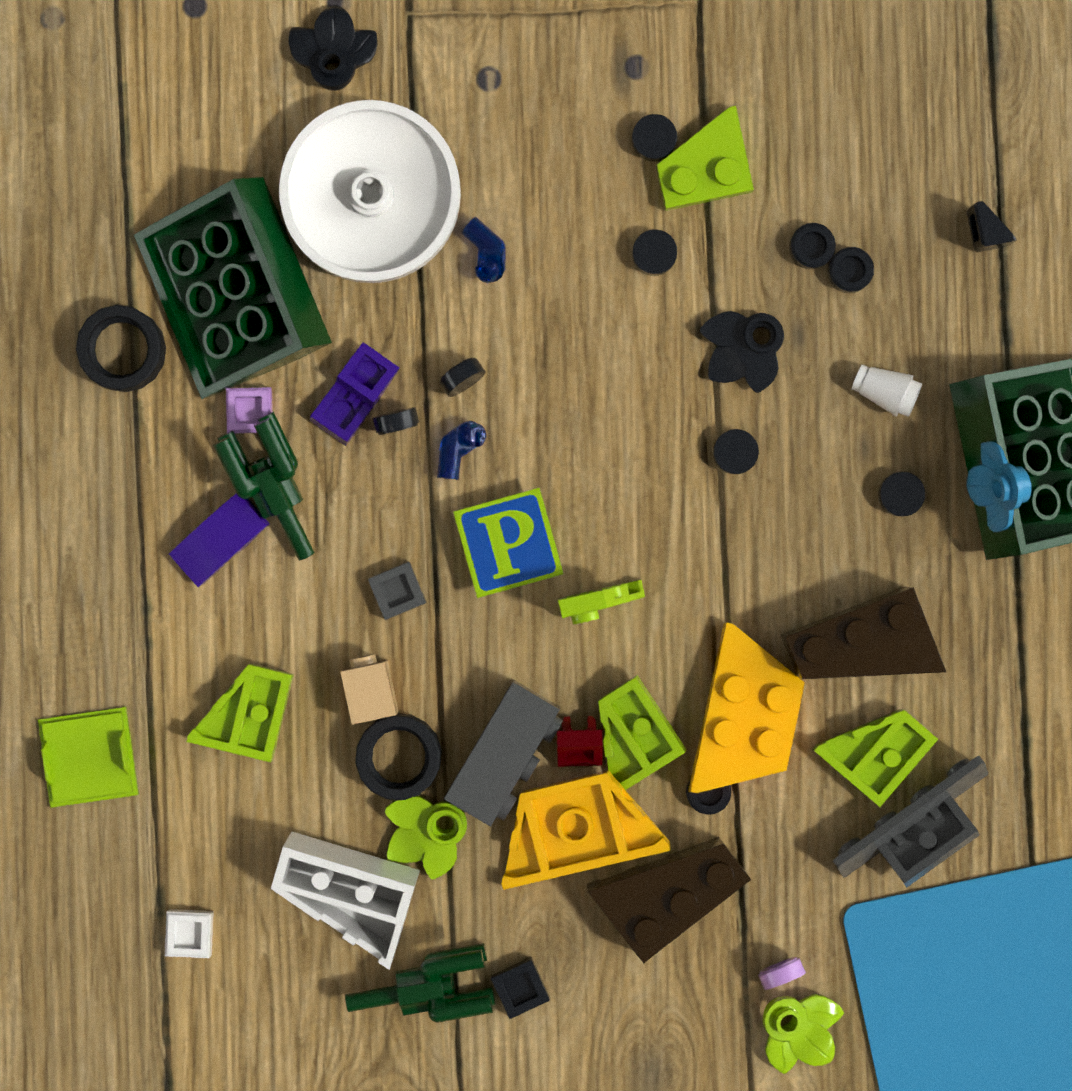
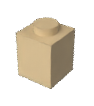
M376 654L350 659L351 668L344 669L340 673L351 724L354 725L397 715L399 710L388 660L377 662Z

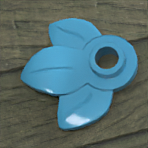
M987 441L981 443L982 465L975 466L969 471L966 487L970 499L978 506H985L989 529L993 532H1000L1012 525L1014 509L1019 508L1022 503L1030 499L1031 481L1023 467H1015L1008 463L1004 451L999 444Z

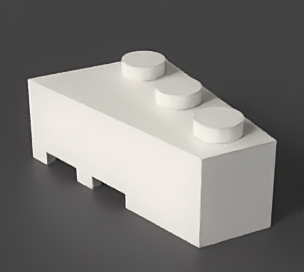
M291 832L283 845L271 889L315 920L319 921L321 919L343 934V939L353 946L356 943L378 958L379 964L390 970L420 870Z

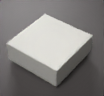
M169 909L166 913L165 956L210 958L212 956L214 911Z

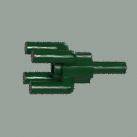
M274 412L258 418L259 423L254 425L268 456L250 464L234 431L219 436L217 438L218 442L213 444V447L237 495L242 499L253 497L263 519L277 516L300 561L310 557L315 552L293 509L294 505L303 500L293 479L295 470L298 467V461Z
M485 944L429 953L420 967L396 971V985L345 994L347 1011L353 1012L399 1003L403 1016L428 1012L429 1018L436 1023L493 1013L492 1006L495 1005V996L492 987L456 994L452 973L485 968L484 961H487Z

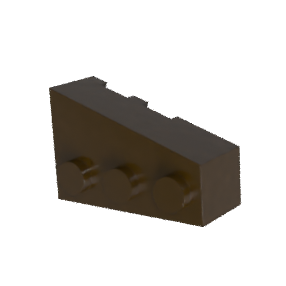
M902 587L781 634L796 676L801 679L946 672L914 587Z
M720 837L666 855L665 858L642 866L632 867L625 872L602 880L598 879L587 883V892L644 964L748 883L751 878Z

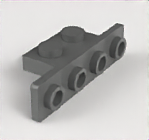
M980 756L975 757L971 761L969 759L959 761L947 772L948 777L935 787L928 785L912 796L909 806L899 813L892 811L881 817L874 825L875 830L860 840L857 837L845 843L837 852L839 856L833 860L843 878L881 853L907 888L979 836L978 830L954 799L988 775L985 762Z

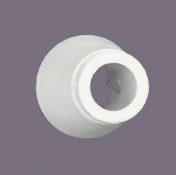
M861 365L854 380L852 390L859 392V394L897 417L898 413L909 417L921 390L922 383L913 380L914 375Z

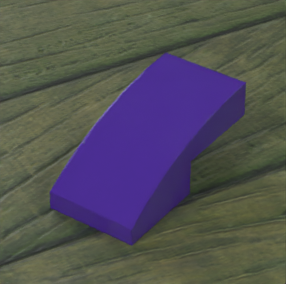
M362 342L337 376L335 384L311 414L309 421L346 446L379 401L400 367Z
M236 493L192 531L169 555L194 584L200 587L233 556L247 547L270 523L266 518L263 519L259 510L249 499H242Z

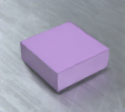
M226 388L227 433L230 431H234L235 434L257 433L254 425L259 423L257 419L273 412L272 388Z

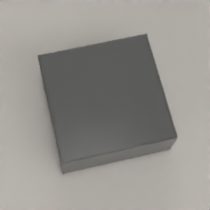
M410 562L368 579L385 620L427 603Z

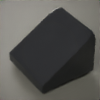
M983 201L976 202L966 211L974 251L976 250L977 253L1007 247L1017 241L1013 233Z

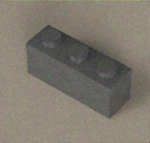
M513 680L444 799L490 827L496 817L504 821L517 797L510 794L519 778L527 782L540 761L533 754L542 740L550 744L563 720L556 717L560 706Z

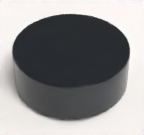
M650 114L644 116L636 123L632 133V145L635 152L641 158L648 161H660L673 152L677 142V131L671 120L663 115Z
M808 223L798 228L789 244L790 255L794 262L802 268L811 270L821 268L827 264L833 257L836 248L832 232L826 226L819 223Z
M653 229L645 231L634 243L632 250L634 264L646 275L659 276L665 274L673 267L677 258V245L674 239L662 230Z
M843 248L831 258L827 270L828 278L831 284L843 293L859 292L873 278V261L869 254L860 248Z
M468 358L447 371L441 377L440 385L448 397H453L477 383L485 375L486 371L477 358Z
M416 407L372 418L375 431L379 435L415 427L419 423Z
M733 429L723 433L718 437L713 447V458L716 465L728 474L736 475L747 472L755 465L759 455L758 444L754 437L740 429Z
M893 473L887 476L879 487V502L882 508L893 516L904 517L912 515L924 503V485L912 473Z
M691 777L689 778L686 785V797L696 811L712 815L719 813L728 805L731 798L730 785L700 793L688 792Z

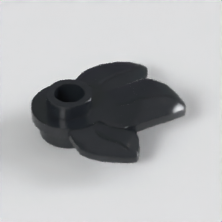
M332 5L322 11L315 21L314 29L293 27L289 33V47L295 62L310 69L314 81L319 86L331 91L345 88L353 79L355 70L369 63L374 58L378 46L376 31L359 30L355 32L349 13L339 5ZM330 63H340L334 70L325 68Z
M728 311L710 318L703 324L700 329L701 334L717 346L709 362V380L718 383H730L745 377L746 382L755 393L761 392L774 381L779 369L776 352L780 349L784 340L783 327L774 316L766 313H757L747 318L739 313ZM763 328L767 330L769 340L766 344H758L754 341L753 332L755 329Z

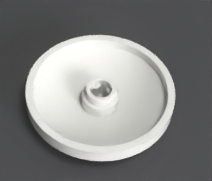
M360 100L349 102L327 110L316 117L298 134L286 154L280 175L279 200L281 212L287 229L295 243L312 262L334 276L354 282L382 283L405 277L426 265L437 255L449 239L460 208L461 189L459 173L453 154L444 138L434 126L419 114L406 107L386 101Z

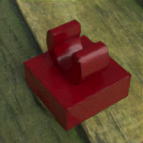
M570 716L564 717L562 731H557L558 767L602 766V730H596L595 718L588 716L586 730H572Z

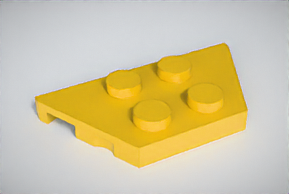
M724 623L688 789V792L700 793L787 771L805 682L732 623Z
M607 770L524 790L520 793L515 827L509 844V856L501 884L503 890L642 858L670 851L671 844L668 838L624 787Z

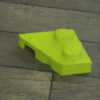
M736 106L727 108L657 164L656 170L665 211L744 195L754 191Z
M642 580L558 598L562 618L571 616L574 625L600 619L598 610L644 598L645 594Z
M248 664L235 679L231 687L213 705L208 714L190 732L186 742L271 763L294 674Z
M638 675L606 694L598 701L600 720L603 724V744L608 770L625 790L686 752L687 749Z
M899 709L818 743L812 750L877 806L881 807L937 742L938 738L904 709Z

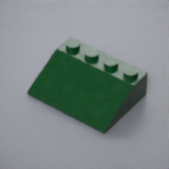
M264 177L232 179L134 234L201 399L211 397L225 391L226 388H232L292 363L332 343Z
M1072 359L982 375L949 384L967 472L969 473L975 466L982 465L981 443L992 441L1001 446L1009 464L1015 467L1021 466L1026 470L1031 481L1030 499L1022 503L1019 508L1014 509L1012 525L1006 530L1000 532L991 531L987 524L985 506H978L974 503L986 560L1024 555L1072 543Z

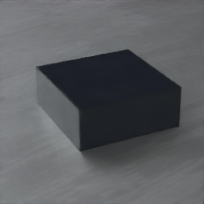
M532 957L491 975L493 985L509 1019L550 1001V995Z

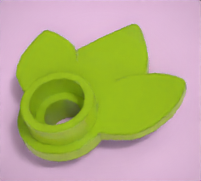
M415 796L403 801L395 800L385 808L387 817L399 826L394 831L388 844V860L400 863L422 861L427 875L432 880L444 875L453 867L457 860L456 843L464 837L467 830V817L462 809L448 801L432 804L421 796ZM448 816L454 823L449 829H441L436 822L440 817Z
M818 994L809 995L799 1001L790 996L772 999L766 1005L763 1013V1026L769 1034L765 1052L771 1065L779 1072L786 1074L792 1069L798 1059L812 1066H823L830 1063L834 1058L835 1045L828 1029L843 1016L842 1008L832 999ZM792 1015L790 1022L781 1026L783 1017Z

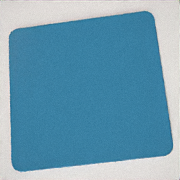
M1072 857L853 904L846 910L843 924L879 1091H1072Z

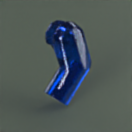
M474 217L465 226L461 234L478 248V262L475 267L476 276L484 283L498 281L506 270V245L481 220Z
M474 421L462 422L442 437L437 478L459 480L461 457L482 446L486 441V430L481 424Z

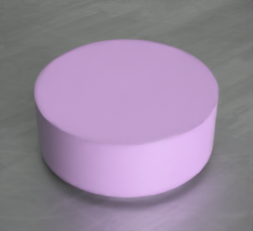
M792 957L761 970L758 976L764 990H768L797 979L806 972L800 958Z

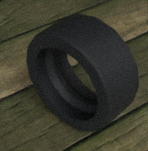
M113 305L99 309L86 319L78 332L76 352L79 365L90 380L109 390L130 392L142 389L156 379L164 365L166 344L163 332L152 318L134 307ZM119 322L129 323L139 328L145 336L148 346L147 356L142 366L133 373L126 375H116L105 370L98 362L95 352L96 341L101 332L109 325Z
M398 713L395 716L378 719L364 731L356 747L355 764L360 779L371 792L385 799L403 801L420 795L432 784L441 766L442 749L437 734L427 722L412 714ZM394 730L407 731L415 735L422 743L425 751V764L421 772L414 779L404 783L390 782L383 778L376 771L372 760L373 748L377 740L385 733Z

